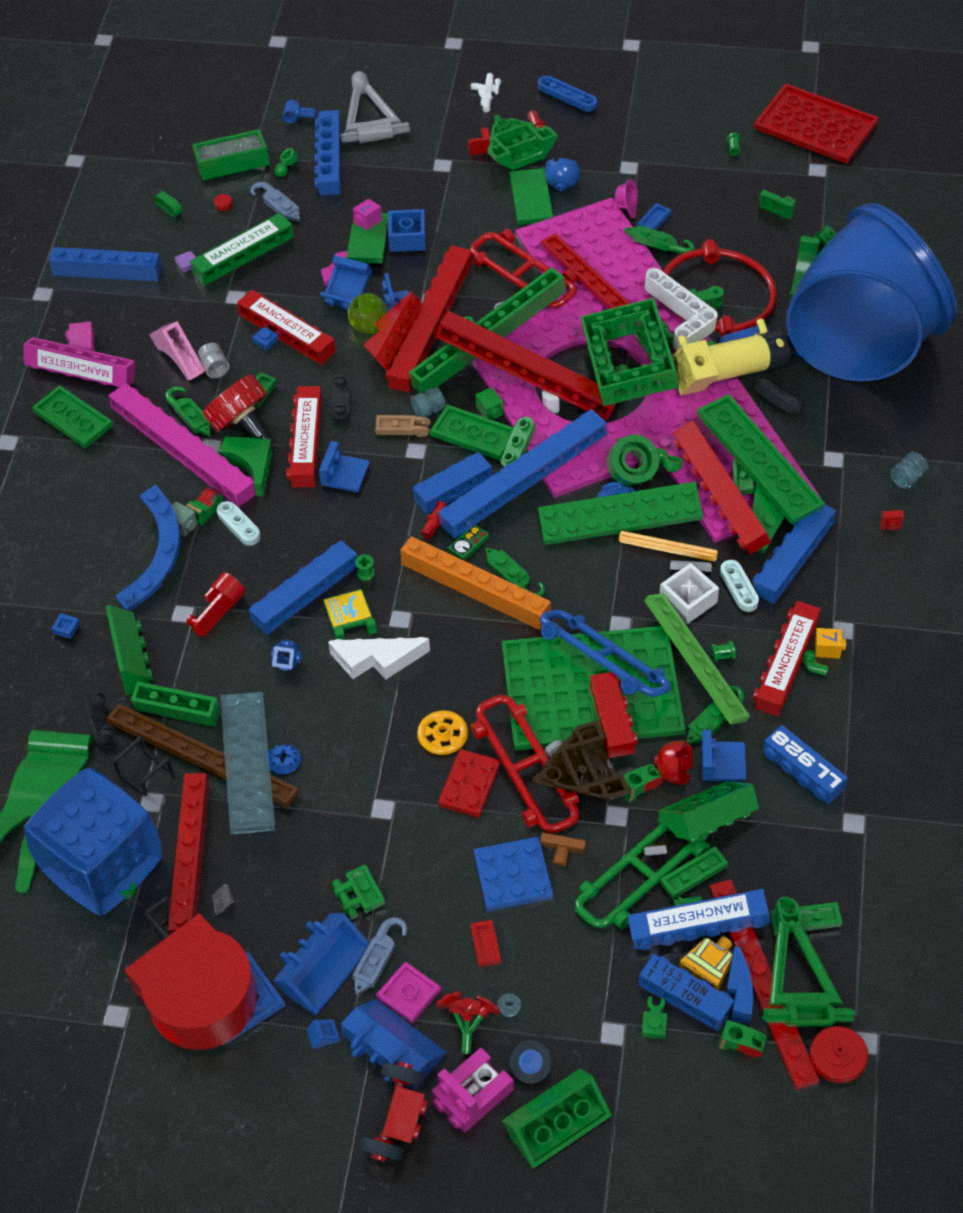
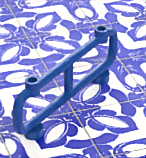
M556 609L545 612L540 616V621L543 625L541 633L545 639L551 640L559 636L622 679L621 688L624 693L633 694L640 691L645 695L657 697L671 690V684L665 678L663 669L650 668L586 625L585 618L582 615L573 616L566 611ZM561 618L567 621L571 629H579L605 648L597 651L593 650L550 619ZM616 654L647 675L651 683L657 682L661 686L658 688L648 687L635 676L630 675L605 658V656Z

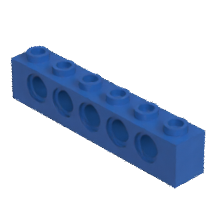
M339 110L318 111V118H315L316 129H318L315 130V138L318 141L315 142V151L318 152V154H315V164H318L315 166V176H318L315 178V188L319 189V195L340 194Z

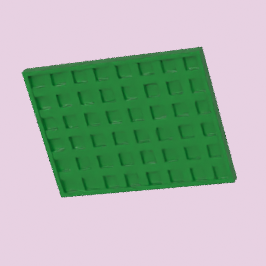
M657 626L598 632L650 668L663 669L665 678L671 684V690L668 693L657 697L645 695L640 691L633 694L621 692L622 697H626L628 705L626 712L631 714L633 723L631 730L636 732L637 739L685 735V725L671 644L664 628ZM585 633L571 634L595 651L605 648ZM559 636L551 640L538 637L502 641L508 696L517 705L522 703L525 706L527 715L524 717L542 748H546L557 740H561L564 743L579 725L598 721L599 723L590 691V676L611 671ZM616 654L605 656V658L630 675L635 676L648 687L658 688L661 686L657 682L651 683L647 675ZM510 712L514 751L533 749L518 722L514 720Z

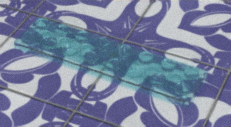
M263 692L221 695L230 834L275 831Z

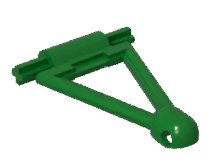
M789 897L779 898L775 904L778 927L769 1006H783V1008L764 1009L763 1021L766 1023H784L787 1027L833 1026L834 1022H854L853 1016L855 1012L852 1008L833 1007L841 1006L843 1002L800 923L801 912L798 903ZM789 930L793 931L825 993H782Z

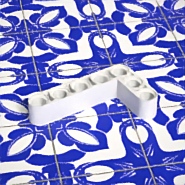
M657 268L648 269L645 278V290L686 320V322L675 329L673 348L675 350L681 347L678 341L680 336H685L689 344L701 341L714 332L718 314L713 308Z

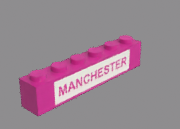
M35 337L30 338L24 343V365H29L32 368L46 369L52 373H63L69 377H80L86 381H97L103 385L110 384L117 388H120L125 383L130 386L135 381L134 360Z

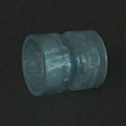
M436 386L426 390L425 394L418 393L411 396V404L417 417H428L431 415V412L437 413L446 407L444 397Z
M910 452L901 460V463H898L891 469L890 475L899 487L908 489L927 472L928 465L920 454Z

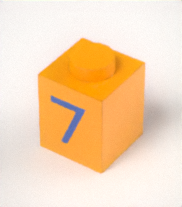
M817 628L815 635V657L840 658L841 651L846 649V638H842V629Z

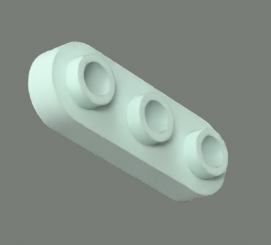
M225 501L218 505V518L243 544L254 545L259 542V529L233 502Z
M734 560L723 562L720 574L738 607L746 612L754 611L758 607L759 597L741 565Z

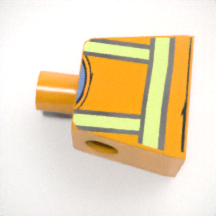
M723 936L717 943L706 938L682 958L680 968L688 970L692 976L699 980L707 981L713 988L719 991L732 965L733 955L728 952L732 942Z

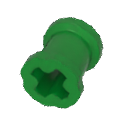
M360 555L355 562L358 568L357 576L362 581H369L375 576L373 558L369 555Z
M728 641L727 644L722 645L711 644V655L714 663L721 659L731 658L733 660L736 658L733 641Z

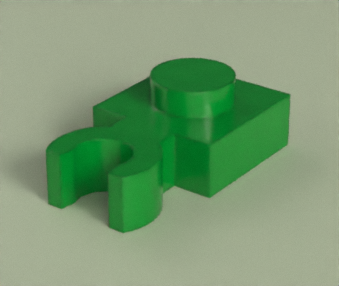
M649 997L647 1008L650 1012L644 1011L642 1037L665 1039L667 1013H662L665 1009V999L661 998V1004L654 1006L652 1004V997Z

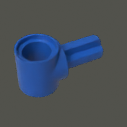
M288 100L282 118L288 123H294L300 120L301 117L316 118L317 111L313 108H302L299 102Z

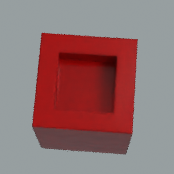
M481 128V138L468 141L470 155L488 153V146H490L488 128Z

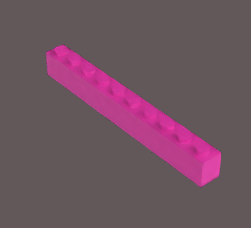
M125 383L108 395L111 408L226 499L233 502L238 508L256 495L254 481L251 477L245 476L238 467L228 463L224 456H219L211 446L205 445L198 436L192 435L185 426L182 427L172 416L166 415L160 407L152 404L149 398H144L136 388H132Z

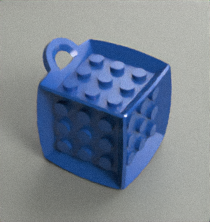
M85 768L67 781L43 803L25 824L24 828L28 848L39 868L68 896L99 916L105 915L126 897L120 893L125 889L130 890L129 885L135 882L137 887L162 858L160 836L150 814L122 788L99 774L97 768Z

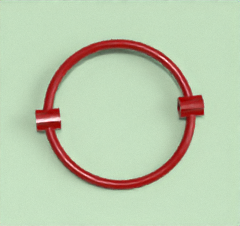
M707 240L702 243V249L688 251L679 255L663 271L669 276L677 265L688 259L703 256L708 264H714L720 259V256H724L749 265L765 279L770 290V300L766 309L756 318L743 323L735 324L734 319H731L730 316H723L721 319H718L714 331L719 332L721 338L724 335L756 326L757 320H766L776 306L777 288L769 272L758 262L746 255L718 248V243L714 242V240ZM675 313V314H676L678 317H680L682 320L686 321L684 318H682V317L679 316L677 313Z

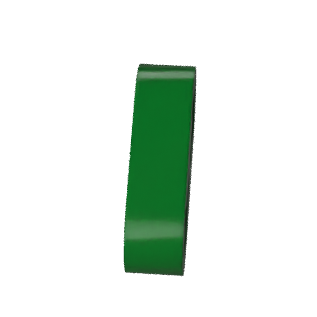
M164 191L154 196L156 204L173 218L183 213L179 202Z

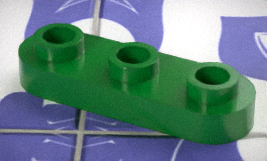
M522 417L516 422L500 459L503 467L511 464L522 454L526 453L536 430V425L530 417Z

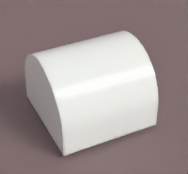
M543 390V405L552 413H558L559 397Z

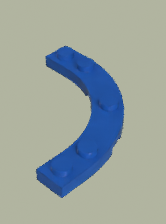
M156 484L140 495L142 501L155 516L158 524L159 542L156 554L147 570L135 582L115 595L124 609L132 611L146 601L163 585L162 581L169 572H172L179 554L181 533L178 518L172 505Z

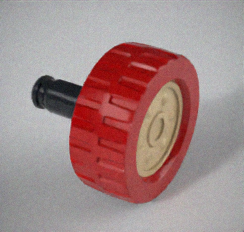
M252 374L243 377L230 386L203 410L204 417L217 432H221L232 424L240 422L252 438L272 439L252 413L256 409L255 406L267 395L265 389Z

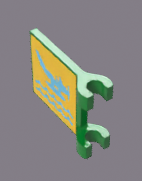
M362 589L323 599L336 639L345 640L343 630L366 624L369 635L377 634L376 623Z

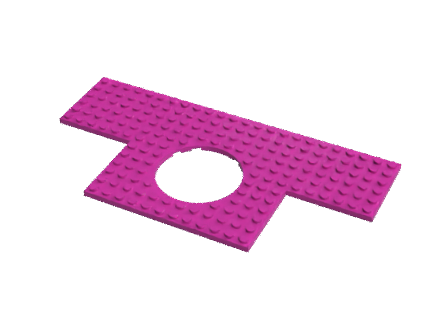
M613 198L515 230V236L527 253L548 267H553L561 275L566 269L541 247V240L554 233L564 240L630 303L654 298L659 316L663 322L668 324L670 333L674 334L675 329L686 322L645 290V278L648 269L657 268L662 272L663 270L644 244L634 242L633 238L624 232L625 228L632 226L620 208L615 205ZM537 268L540 275H542L544 272ZM576 281L574 284L577 287V293L567 304L560 308L546 306L504 338L549 359L567 348L587 345L580 316L604 311L607 308L580 282ZM566 287V292L558 297L557 300L565 296L570 289ZM634 334L606 340L608 346L616 349L620 347L628 351V354L641 366L652 364L651 359L647 357ZM709 336L701 340L712 341ZM669 346L671 355L673 356L677 350L672 349ZM479 358L472 361L488 389L492 387L502 399L504 416L511 427L514 428L516 422L522 417H530L534 421L536 430L526 452L547 440L552 434L557 433L567 424L572 423L547 409L539 399L534 385ZM737 377L712 382L704 391L681 396L679 389L675 388L645 396L643 402L629 415L607 423V436L543 478L554 498L610 478L611 474L607 467V457L611 447L617 442L616 438H623L628 435L644 436L654 444L656 449H665L668 455L683 459L682 469L677 470V472H669L676 485L696 482L703 514V520H700L713 542L731 537L733 534L727 526L730 522L728 519L725 521L722 519L718 512L721 508L719 505H713L709 498L712 494L710 491H704L700 484L703 480L701 477L696 478L691 470L694 466L692 463L687 464L682 456L685 452L683 449L679 451L673 442L676 440L673 432L693 420L733 481V460L736 459L696 414L699 408L730 394L819 496ZM627 453L625 456L627 466L632 469L639 467L637 458L633 454ZM755 493L742 495L752 510Z

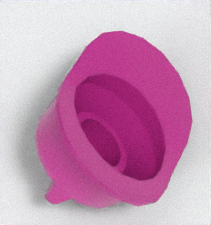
M628 179L625 184L617 187L614 203L618 208L627 209L630 217L634 219L636 217L638 190L635 181Z

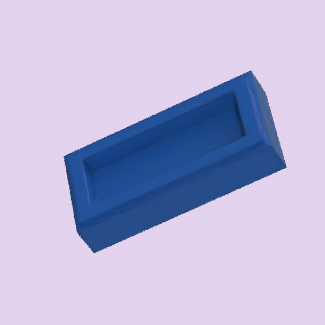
M656 203L637 225L657 230L671 215V209Z

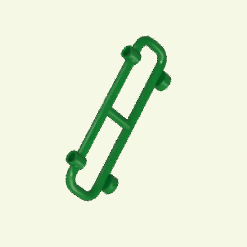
M659 817L658 823L660 825L594 883L587 880L580 886L579 891L581 894L575 901L576 912L588 924L596 928H604L612 923L620 929L625 928L629 924L628 915H631L627 910L660 881V878L667 875L689 854L692 853L695 857H698L710 849V845L705 842L709 834L704 833L700 835V839L689 842L657 872H654L637 856L644 851L646 845L652 844L665 831L671 830L662 818ZM629 863L649 878L603 919L595 918L584 908V903L588 899L594 898L598 890Z

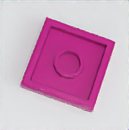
M404 962L376 994V998L413 1024L441 992V986L407 962Z

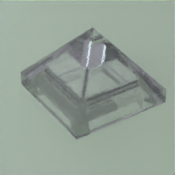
M224 884L213 894L216 915H219L234 903L227 884Z

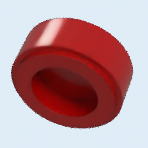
M227 194L216 196L214 199L215 208L220 211L230 209L232 207L231 197Z

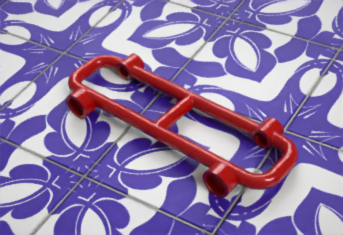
M505 229L500 235L495 232L485 233L472 243L470 250H472L473 261L477 266L480 267L484 263L521 289L528 284L519 279V277L532 266L543 272L550 269V267L513 244L515 236L509 229ZM493 239L527 262L515 272L510 273L489 259L484 252L477 251V248L487 240ZM567 269L562 273L565 279V286L570 291L561 299L550 303L548 307L560 308L576 295L577 287L574 283L578 279L571 269Z
M507 695L494 696L482 702L476 710L478 721L471 724L472 731L478 740L485 736L488 737L529 809L522 812V817L527 827L531 828L538 824L547 833H558L574 825L579 818V810L576 805L579 802V798L576 792H568V790L556 787L561 795L563 804L570 811V817L552 825L545 820L518 773L540 761L543 767H545L549 760L524 717L527 715L525 706L522 703L517 705ZM500 703H504L509 707L512 717L518 722L536 753L515 764L512 763L485 716L487 709Z

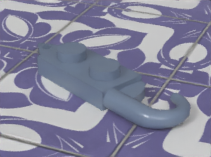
M257 182L251 187V193L254 196L256 195L255 190L257 188H264L267 191L263 195L264 203L277 214L281 213L287 220L300 222L299 207L278 189L276 190L266 182Z
M392 917L386 919L381 924L375 937L372 938L352 975L353 980H355L356 995L370 987L374 988L390 959L395 946L393 940L386 935L392 925H399L402 927V935H406L407 925L401 918Z

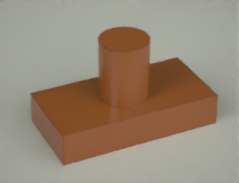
M542 833L541 847L555 849L553 864L566 866L569 852L582 855L586 853L587 845L585 840Z

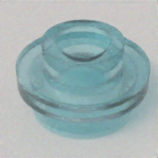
M504 994L498 1000L500 1013L507 1017L516 1015L521 1009L520 999L514 994ZM506 1002H512L513 1005H512V1006H506L505 1003H506Z

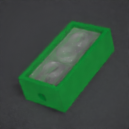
M260 129L192 144L195 161L202 180L270 165L267 146Z

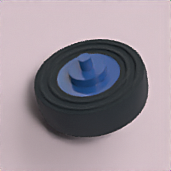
M525 1040L518 1043L511 1051L509 1066L511 1072L518 1080L530 1084L537 1083L549 1074L552 1066V1057L548 1048L541 1042Z

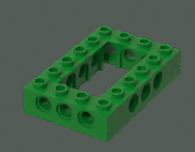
M654 298L580 316L603 406L679 388L675 365ZM643 332L652 364H644L642 367L630 370L624 369L622 372L615 373L606 340Z

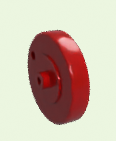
M832 1026L820 1031L813 1039L810 1048V1060L815 1071L822 1078L834 1083H848L857 1079L864 1072L868 1061V1049L862 1037L855 1031L846 1027Z

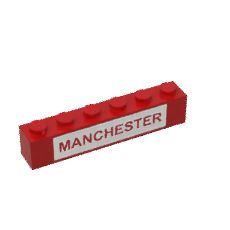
M251 290L237 302L240 316L261 329L266 327L278 334L279 340L320 365L336 352L335 341L332 336L323 333L316 326L308 324L304 319L280 307L276 302L265 298L261 293Z
M298 386L297 394L293 396V403L296 409H292V419L295 421L291 423V435H293V438H290L289 445L292 453H288V463L291 466L287 468V480H291L292 487H315L322 406L320 386Z
M797 601L795 607L789 609L787 620L789 621L787 624H783L780 635H782L781 640H776L773 650L775 654L774 656L770 655L768 659V671H763L760 679L762 685L760 688H756L753 700H756L755 709L778 717L780 716L802 663V656H804V652L807 650L818 624L821 608Z

